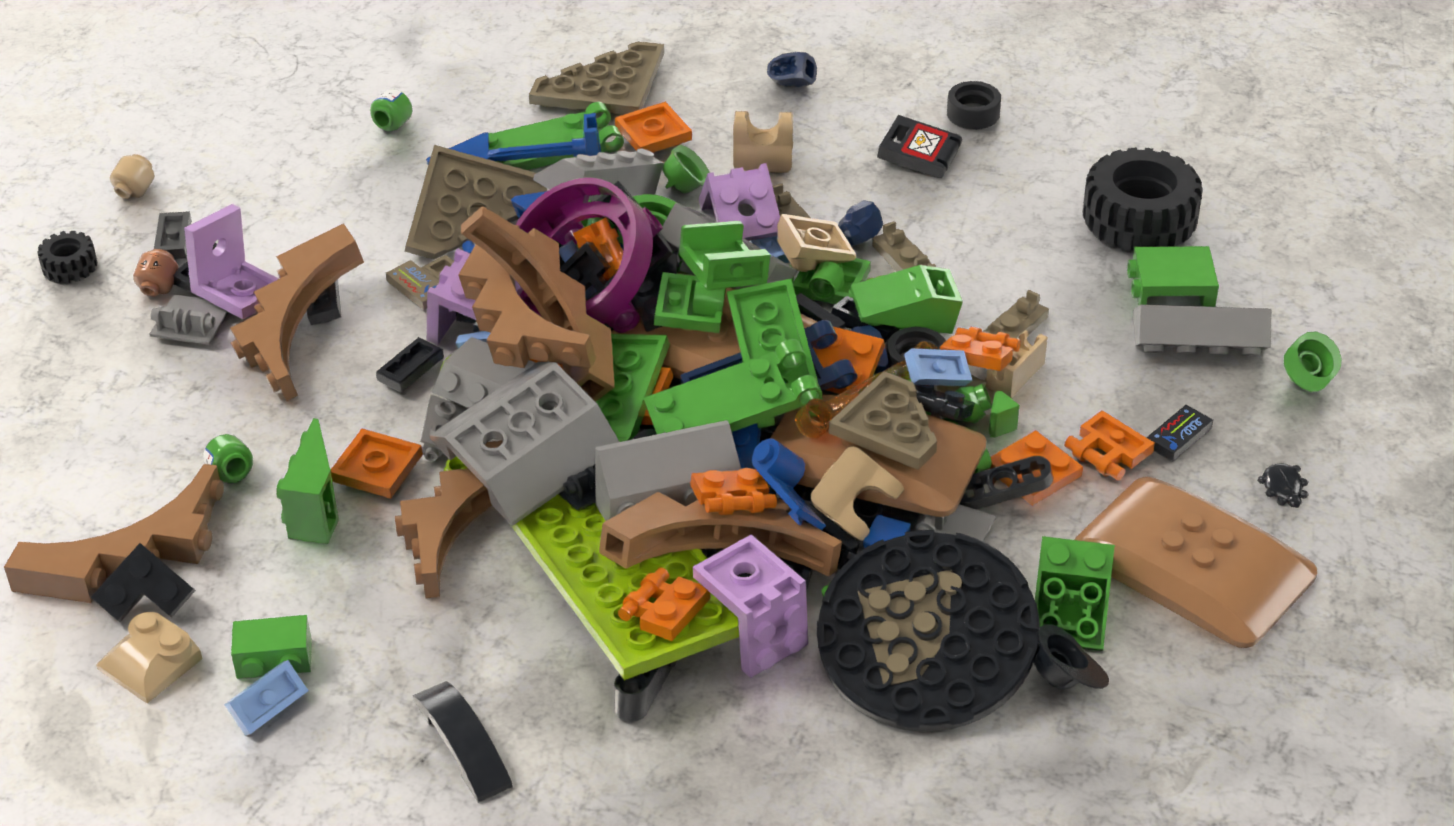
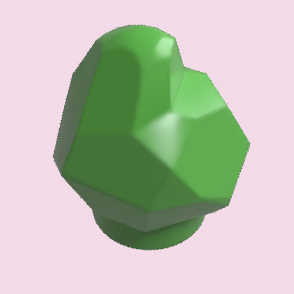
M983 383L977 386H961L955 391L964 394L965 400L975 402L972 415L963 419L964 421L976 424L986 415L985 411L992 408L991 398Z

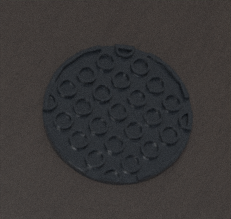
M916 530L904 532L905 535L887 541L879 540L852 557L835 575L823 596L817 621V642L822 664L829 680L839 694L856 710L877 722L898 729L918 732L950 730L966 726L993 713L1004 705L1024 683L1037 654L1039 645L1037 636L1039 631V614L1037 603L1034 600L1026 578L1017 566L999 550L988 543L962 533L953 535L936 533L935 530ZM951 570V573H956L960 576L962 588L950 586V590H956V594L950 597V609L945 608L941 604V599L946 595V591L942 589L937 595L938 609L943 614L950 616L949 634L943 637L940 649L934 658H926L917 665V679L891 685L893 682V672L887 668L885 663L877 662L872 645L883 643V640L881 638H870L867 625L871 622L882 623L886 620L880 616H871L865 619L858 591L862 596L869 598L871 593L865 592L864 590L882 586L881 590L886 591L887 584L908 579L909 582H912L916 577L931 574L934 582L930 587L926 588L927 595L934 592L938 586L937 572ZM895 591L889 594L890 600L896 597L905 598L904 591ZM909 600L910 607L904 613H894L889 609V606L885 608L886 613L894 619H905L913 613L914 601ZM925 611L932 614L938 623L936 631L931 634H923L914 627L913 622L912 627L914 634L919 639L930 641L936 639L941 634L942 621L936 613ZM898 637L892 640L888 646V655L892 654L895 645L899 643L910 644L914 652L908 658L909 665L912 664L918 656V648L915 641L908 637ZM929 665L921 677L920 672L922 668ZM879 668L885 669L889 673V679L884 684Z

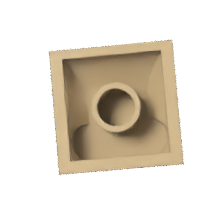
M781 214L777 224V242L789 262H791V266L801 272L814 270L817 264L825 261L844 263L855 260L856 253L836 222Z
M144 612L135 616L129 622V634L113 647L96 666L103 674L145 703H149L200 662L202 655L199 647L186 631L158 613Z

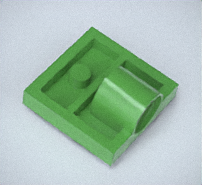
M859 258L844 263L825 261L817 264L814 270H808L807 272L799 271L793 282L795 295L802 293L809 299L835 305L846 296L853 298L850 287L852 284L866 281L871 271V261Z
M663 272L654 325L720 333L726 288L705 289L696 276Z

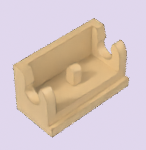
M1023 331L1018 338L1021 340L1020 349L1018 352L1013 351L1012 361L1002 371L987 369L986 387L995 392L1002 391L1012 398L1045 364L1048 337L1039 334L1034 345H1031L1027 340L1029 336L1028 331Z

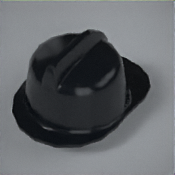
M1045 624L1039 627L1037 632L1039 645L1034 665L1050 685L1058 689H1071L1078 683L1094 689H1103L1108 686L1109 678L1105 670L1083 650L1073 636L1055 625Z

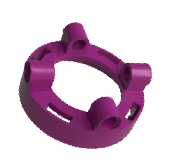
M578 178L561 183L537 198L522 214L516 225H519V228L527 233L535 228L554 241L557 240L562 245L571 240L577 245L573 233L584 228L581 223L582 220L607 218L613 221L620 229L623 237L622 261L616 275L608 286L598 295L586 301V314L602 324L607 323L618 333H625L634 328L640 320V316L631 300L638 292L648 272L652 257L653 237L663 227L650 210L646 207L641 208L622 190L608 181L598 178ZM611 195L610 203L603 201L588 202L590 196ZM523 290L519 297L532 311L541 316L534 303Z

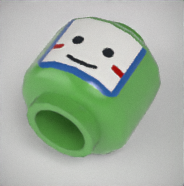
M396 89L384 91L372 102L370 107L373 122L385 131L398 130L411 118L413 112L409 98L403 92Z
M218 435L210 440L203 453L204 464L217 465L219 478L224 483L231 484L241 481L249 474L253 466V455L250 449L242 440L234 435Z

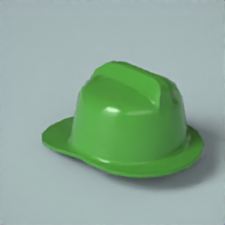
M678 145L671 150V154L665 161L662 169L668 179L665 188L668 189L674 186L684 194H688L703 186L707 173H710L703 160L684 145Z
M1316 331L1306 332L1301 335L1287 349L1284 355V367L1290 377L1289 379L1308 392H1318L1324 389L1341 368L1342 358L1337 345L1327 335Z

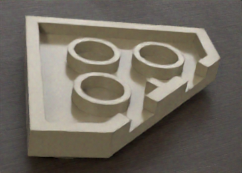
M885 371L829 422V434L917 470L937 451V439L934 432H931L929 429L928 417L922 403L918 402L914 383Z
M952 570L937 572L938 586L934 592L927 595L926 588L930 587L934 582L931 574L916 577L912 582H909L908 579L887 584L886 591L881 590L882 586L864 590L865 592L871 593L869 598L862 596L858 591L865 619L871 616H880L886 620L882 623L871 622L867 625L870 638H881L883 640V643L872 645L877 662L885 663L887 668L893 672V682L891 685L917 679V665L926 658H934L940 649L943 637L949 634L950 616L943 614L938 609L937 595L942 589L946 591V595L941 599V604L945 608L950 609L951 595L956 594V590H951V586L962 588L960 576L952 573ZM895 591H904L905 598L896 597L890 600L889 594ZM909 600L914 601V611L905 619H894L886 613L885 608L887 606L894 613H904L910 607ZM925 611L936 613L942 621L941 634L936 639L930 641L919 639L914 634L912 627L913 622L914 627L923 634H931L936 631L938 623L932 614ZM898 637H908L914 640L918 648L916 660L909 665L908 658L912 656L914 649L908 643L895 645L892 654L888 655V646L892 640ZM926 665L921 669V677L929 665ZM879 668L884 684L889 679V673L885 669Z

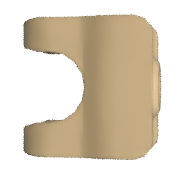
M735 111L733 125L734 169L743 167L744 171L759 169L760 164L766 163L768 171L771 173L789 172L792 168L793 113L780 112L778 123L774 127L758 129L750 122L748 111Z
M853 446L848 447L824 474L819 484L812 491L811 500L817 510L845 532L849 533L854 539L863 542L870 533V529L854 512L853 507L856 497L862 491L871 489L877 490L889 498L897 499L904 491V487L894 476L878 465L867 454Z

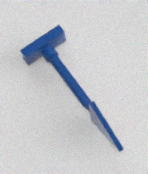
M596 113L584 114L583 138L572 139L571 142L489 150V134L484 132L448 148L492 161L572 154L574 157L578 154L595 156L601 152ZM431 156L426 159L427 165H429Z

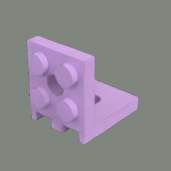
M766 163L760 164L759 169L744 171L743 167L731 169L730 174L714 176L713 172L707 173L698 199L701 210L714 208L717 222L741 221L744 225L742 238L747 241L778 236L777 224L780 215ZM744 203L749 204L753 207L754 214L743 216L738 211V206Z
M231 204L184 228L191 292L241 319H245L256 312L254 306L259 304L254 291L279 278L245 261L241 208ZM218 240L217 246L212 250L214 243Z
M457 248L455 251L453 264L450 267L445 266L441 271L439 284L436 288L430 287L427 291L426 341L436 345L440 343L455 321L456 312L476 320L472 308L476 300L465 297L458 276L470 253ZM516 281V292L520 295L523 289Z
M749 535L693 566V578L738 617L741 669L750 678L771 668L777 662L808 645L806 581L754 536ZM741 573H750V574H752V575L749 576V577H738V576H737V575H739V574H741Z

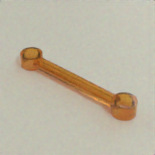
M926 341L920 342L913 348L939 350L934 344ZM906 360L884 370L905 380L911 379ZM884 371L828 401L822 399L810 400L797 411L795 416L796 425L800 432L812 439L821 437L829 430V422ZM809 411L815 413L819 417L821 423L816 421L814 418L811 419Z

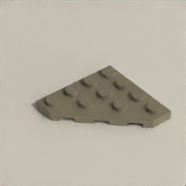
M637 41L629 44L628 50L620 53L612 50L594 57L595 62L585 66L577 63L561 69L560 75L550 79L546 75L539 77L535 80L529 93V104L543 107L568 108L570 110H586L591 103L602 102L606 105L609 113L622 115L640 110L644 106L664 56V44Z
M434 145L404 252L430 259L441 257L461 247L465 241H471L461 234V224L482 206L511 223L518 219L511 202L514 196L545 192L547 188L533 180L535 172Z

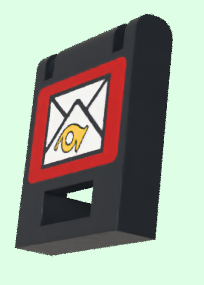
M898 115L879 145L877 158L935 178H942L962 144V137L958 134ZM896 136H897V141H900L901 143L894 142V139L896 138Z

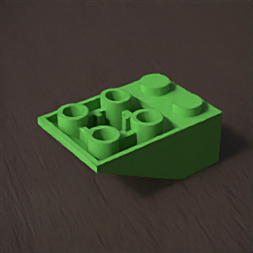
M925 265L914 266L855 283L850 287L861 322L872 326L881 324L896 326L899 329L916 326L932 329L939 334H953L963 303L950 269Z
M313 418L308 430L304 431L301 435L300 446L296 454L290 457L285 477L278 481L276 495L278 499H281V520L286 525L288 539L328 544L338 524L339 517L319 420Z
M1042 536L1035 592L1039 627L1045 624L1055 625L1073 636L1083 649L1103 651L1115 545Z

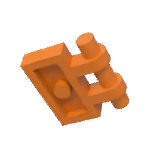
M603 218L573 233L579 249L586 242H593L611 266L603 274L606 281L617 273L622 261L623 250L617 240L619 235L615 228H611L607 218Z
M971 326L969 329L958 327L955 335L944 342L939 350H962L965 352L968 365L1002 371L1012 361L1013 351H1019L1021 340L1011 338L1008 333L998 332L997 334L982 332V329Z
M1102 410L1080 426L1079 436L1083 439L1078 440L1074 436H1069L1064 444L1066 448L1073 452L1072 454L1081 462L1088 461L1096 466V471L1107 477L1110 475L1119 481L1123 478L1125 469L1118 464L1123 463L1131 469L1153 453L1155 443ZM1098 447L1106 452V454L1102 455L1094 449Z
M742 468L735 471L709 470L703 473L691 474L690 486L700 505L705 504L707 513L719 512L720 515H732L734 511L739 510L761 513L764 509L776 508L777 506L776 495L769 494V487L766 481L756 469Z
M660 567L654 573H648L641 581V587L637 591L630 592L625 597L623 606L618 610V616L624 621H629L633 616L639 617L640 630L673 641L711 599L710 592L701 584L679 576L672 584L665 583L669 578V573L666 569ZM651 597L657 599L654 603L648 601Z

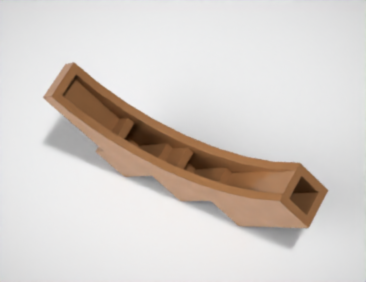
M484 206L479 208L461 224V234L480 246L505 268L534 303L543 319L564 329L590 335L596 356L592 368L562 365L564 371L595 402L614 388L611 329L586 314L585 286L560 271L559 243L535 228L527 233Z
M344 223L276 256L281 269L277 270L280 279L254 291L259 303L254 306L257 314L230 327L235 337V340L230 343L239 359L245 357L251 368L258 365L262 373L269 371V374L265 376L273 392L275 393L280 390L286 401L298 396L291 380L289 357L291 342L299 322L309 305L327 287L345 273L364 263L356 240Z
M476 244L458 276L465 297L476 300L472 308L479 330L490 332L487 343L494 364L525 368L529 359H535L538 361L592 368L596 356L590 335L564 329L546 321L532 311L517 294L516 280L500 263Z
M503 441L487 442L485 446L497 448ZM468 468L439 472L441 486L434 487L435 497L400 501L401 515L395 516L397 537L404 536L406 550L412 549L414 560H421V563L414 564L416 585L424 584L425 598L440 597L441 572L446 556L456 538L475 518L493 506L488 489Z
M203 464L192 482L175 499L152 515L128 527L102 536L72 542H18L4 565L11 591L92 603L93 599L91 596L139 543L159 559L199 564L204 552L208 551L211 547L212 532L208 530L207 524L211 519L212 509L216 501L222 498L224 492V483L219 478L217 465Z
M657 492L602 524L599 553L627 569L646 559L671 552L692 549H726L752 535L777 557L805 565L829 577L837 571L842 541L805 521L798 525L788 514L792 509L784 500L776 497V508L764 509L761 513L739 510L734 511L732 515H720L719 512L707 513L705 504L700 505L698 500L688 506H684Z

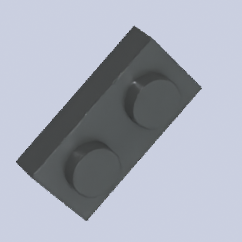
M190 211L159 213L154 249H162L173 255L174 260L187 257L184 228L192 223Z

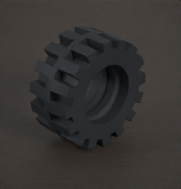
M62 231L60 235L52 234L50 235L51 239L45 238L42 241L43 245L39 244L37 253L43 275L50 281L54 279L55 283L64 281L65 284L70 283L71 280L78 282L81 281V277L87 278L90 276L89 272L93 273L96 270L95 266H97L98 262L93 241L89 235L85 236L83 232L77 234L76 231H70V233Z

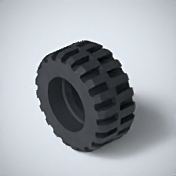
M1137 147L1128 148L1127 151H1122L1121 149L1113 151L1110 156L1106 154L1092 165L1086 177L1082 210L1085 224L1100 241L1105 240L1107 245L1113 248L1116 246L1120 247L1122 251L1130 253L1131 250L1134 251V247H1178L1181 242L1184 243L1196 230L1203 188L1201 179L1190 164H1185L1182 158L1178 156L1173 157L1169 152L1163 150L1161 152L1153 151L1154 148L1137 150Z

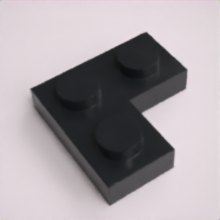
M139 543L91 598L117 621L121 622L144 595L172 618L196 590L145 546Z

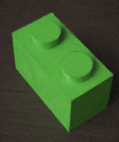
M307 615L233 621L231 656L237 679L262 677L287 660L296 673L311 672L312 638Z

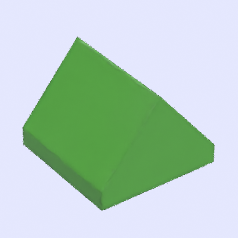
M1002 391L995 393L990 413L989 435L993 438L1015 431L1018 426L1020 405Z

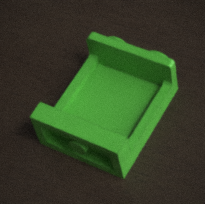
M741 221L682 226L679 255L705 289L767 283L771 255L766 249L749 250L742 240L744 225Z
M1209 246L1134 247L1133 260H1128L1127 275L1128 278H1133L1131 295L1132 298H1137L1138 306L1147 305V298L1150 296H1199L1201 307H1216L1219 284Z

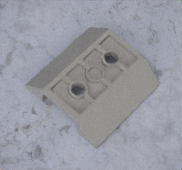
M537 362L429 435L433 443L449 460L457 456L488 489L491 504L511 526L564 490L563 483L567 482L569 476L582 472L588 467L593 469L595 464V447L620 442L598 404L556 362ZM548 401L558 403V406L552 410L541 408ZM492 439L503 441L497 448L485 446Z

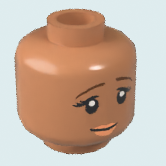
M153 249L143 253L139 258L133 274V280L140 288V291L147 296L155 297L158 294H167L173 288V275L179 267L172 254L162 249Z

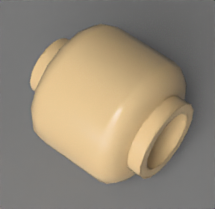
M133 154L132 156H123L109 178L114 187V192L124 199H129L130 197H142L154 180L155 175L149 160L141 155Z

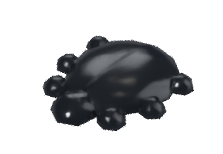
M1272 464L1265 469L1262 476L1258 477L1257 481L1260 484H1264L1267 489L1265 492L1266 496L1270 498L1273 496L1277 497L1278 505L1283 506L1287 502L1290 507L1298 508L1302 504L1301 498L1309 496L1308 492L1303 490V487L1307 486L1309 482L1307 479L1301 478L1299 474L1301 468L1299 465Z

